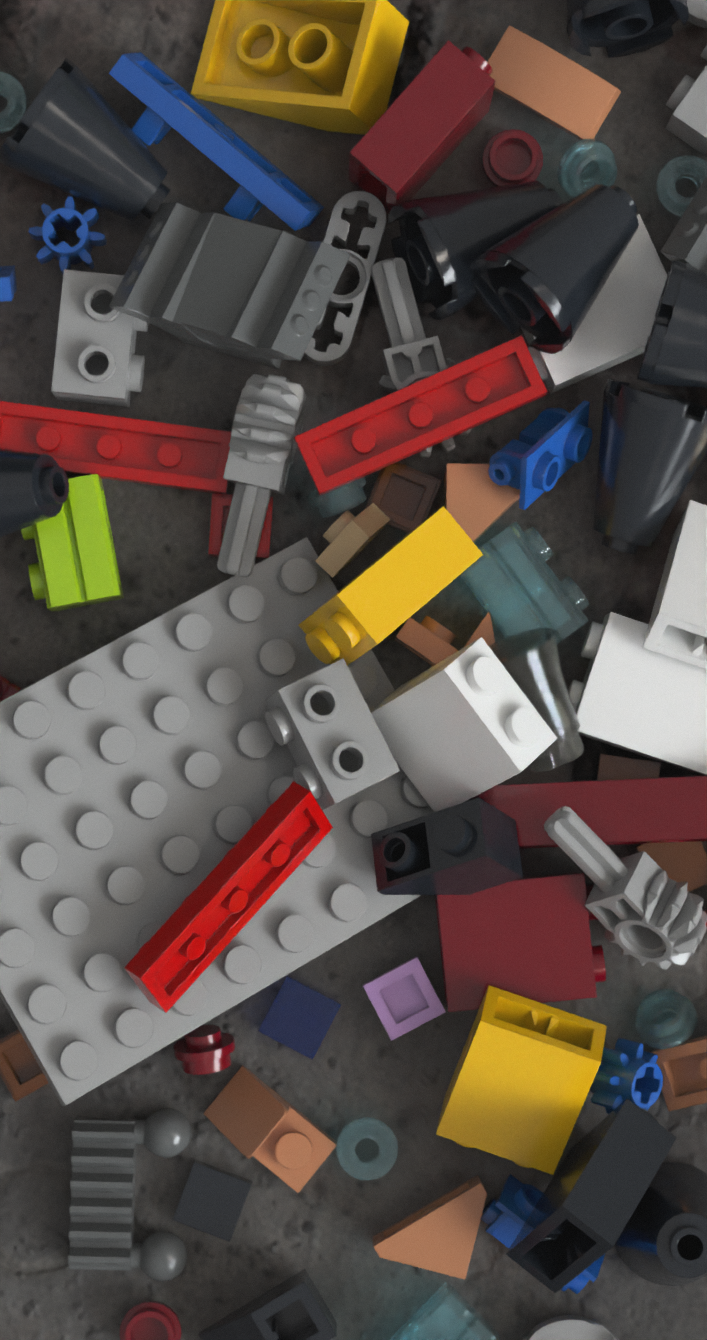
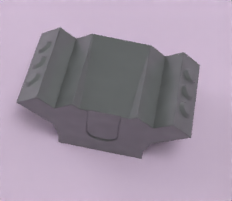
M177 202L161 203L109 307L160 327L183 343L280 369L282 360L301 361L351 254L322 241L307 242L285 231L215 212L200 213Z

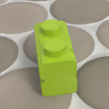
M98 474L69 478V494L67 500L63 503L61 511L55 517L21 529L24 540L35 539L39 562L28 564L35 600L46 599L47 609L52 612L124 598L103 483Z

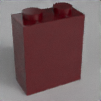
M448 40L350 151L349 180L362 191L376 196L388 214H390L393 206L411 200L489 112L496 82L489 76L493 72L489 63L472 48L465 46L460 51Z
M569 872L523 877L470 895H435L445 1002L448 1012L479 1009L488 985L540 1003L597 997L596 982L606 981V969L602 945L592 946L589 921H596L598 919L584 905L594 884H585L584 873Z

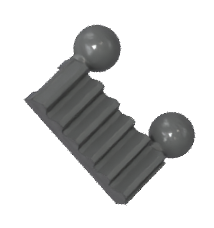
M162 1108L151 1113L146 1120H137V1118L106 1120L75 1117L72 1128L69 1269L131 1271L132 1268H141L149 1278L161 1282L170 1281L182 1273L187 1263V1249L177 1235L161 1231L151 1234L143 1243H133L136 1144L145 1145L150 1152L164 1158L174 1157L183 1152L190 1142L191 1127L189 1121L181 1112L172 1108Z

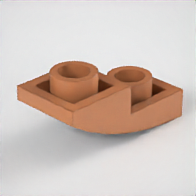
M510 25L488 60L493 70L489 76L496 81L495 91L534 111L541 119L589 145L621 93L617 87Z

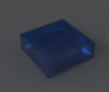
M287 975L258 1031L313 1060L341 1003Z

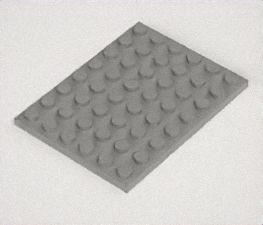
M307 537L254 565L253 572L249 577L237 575L231 577L0 702V997L62 1106L73 1102L421 896L383 895L377 892L371 834L434 813L398 765L400 771L323 810L333 827L331 831L167 1013L148 1001L124 969L128 962L138 953L139 949L179 908L184 899L199 886L220 863L226 853L261 818L267 808L281 796L293 781L296 782L293 769L297 767V764L287 744L279 745L272 736L265 719V712L269 711L265 700L277 690L331 665L321 662L311 652L305 640L306 634L298 626L338 592L329 574L315 562L318 555ZM369 650L348 665L370 711L395 691L372 650Z

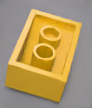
M215 0L191 95L197 99L325 131L365 135L387 110L409 21L388 0Z

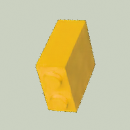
M443 506L399 540L298 626L306 634L305 640L309 649L321 662L333 664L344 658L348 666L383 641L483 556V553Z
M488 985L445 1094L436 1135L453 1140L461 1146L476 1148L511 1160L519 1166L534 1168L553 1175L601 1064L607 1026Z

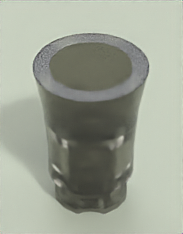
M551 628L527 630L491 644L489 646L558 738L528 765L531 771L544 772L553 770L581 756L585 750L578 732L580 723L572 705L560 665L555 631Z

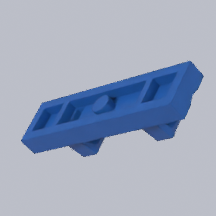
M141 52L122 54L108 73L147 106L132 128V131L146 145L159 144L169 130L174 128L240 184L223 208L233 218L250 222L262 206L265 205L294 231H297L303 227H309L324 209V206Z

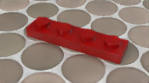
M521 335L294 437V440L318 494L322 496L539 399L547 394V390Z
M0 401V448L49 455L64 469L66 474L80 476L98 474L103 479L227 494L229 481L225 480L223 476L230 450V431Z
M293 781L124 967L150 1003L167 1013L331 831L332 825L310 790Z

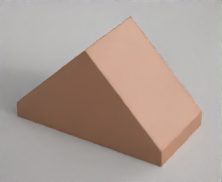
M447 463L444 470V507L475 543L520 498V490L508 485L501 486L494 483L488 474L489 464Z
M478 1175L474 1176L373 1236V1247L379 1257L465 1280L487 1197L485 1186Z

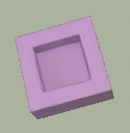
M417 956L363 984L391 1041L446 1012Z

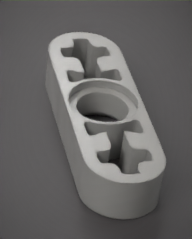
M365 191L347 193L337 201L323 241L331 246L334 241H337L346 247L350 223L341 218L344 214L354 215L357 206L367 208L368 219L376 223L374 229L370 227L363 228L357 244L358 251L369 250L367 259L362 258L354 251L340 249L351 254L347 263L357 270L360 281L357 288L350 294L337 295L332 293L328 305L335 308H352L350 317H346L339 311L337 312L334 322V334L342 338L340 345L332 343L329 344L326 352H319L315 348V339L311 338L303 356L316 365L329 366L336 364L348 354L372 276L371 267L376 263L385 232V208L376 196ZM326 308L315 330H320L322 327Z

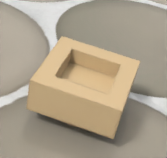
M374 503L356 517L347 510L324 533L323 537L330 545L315 562L333 578L363 551L391 519Z

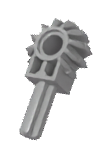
M388 258L372 265L371 275L391 348L383 350L382 359L387 376L383 375L381 377L379 386L385 392L391 394L454 366L455 361L450 358L444 360L438 335L426 338L405 260L403 258ZM472 429L460 433V435L468 436ZM453 437L439 443L441 448L447 453L455 448ZM432 446L420 451L421 458H429L431 456Z
M253 374L246 381V385L241 392L232 425L229 443L230 450L223 476L225 480L235 483L217 561V568L223 573L241 577H249L252 574L271 492L283 495L285 492L290 467L293 464L298 448L294 437L301 434L307 397L301 384L287 380V377L273 374L268 376Z
M562 806L558 808L553 815L547 818L544 823V829L548 836L595 883L584 905L606 928L604 938L609 942L618 944L621 947V955L630 954L639 959L642 966L647 962H654L658 967L667 970L672 963L685 965L688 958L694 954L698 944L701 943L707 930V914L702 909L704 899L687 891L688 882H676L670 879L667 872L663 871L645 851L619 858L570 807Z

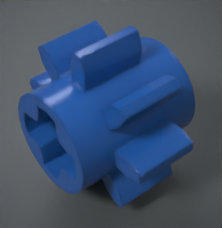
M72 196L67 197L65 208H59L54 211L50 206L42 204L41 209L45 216L42 227L34 226L29 228L28 231L32 239L45 241L46 243L36 255L40 264H46L55 258L59 261L62 274L64 269L71 270V265L81 262L86 267L93 269L95 265L90 255L93 246L101 247L107 245V239L104 234L91 232L89 229L99 219L97 210L92 208L82 215L77 211ZM65 226L71 232L76 230L80 241L73 247H70L64 241L59 243L60 240L56 233L58 229Z
M618 1038L615 1050L604 1047L601 1064L590 1087V1091L593 1093L590 1099L591 1103L605 1107L606 1113L610 1114L628 1099L640 1109L648 1111L650 1106L658 1099L663 1086L662 1071L656 1064L657 1054L643 1051L642 1043L624 1038Z

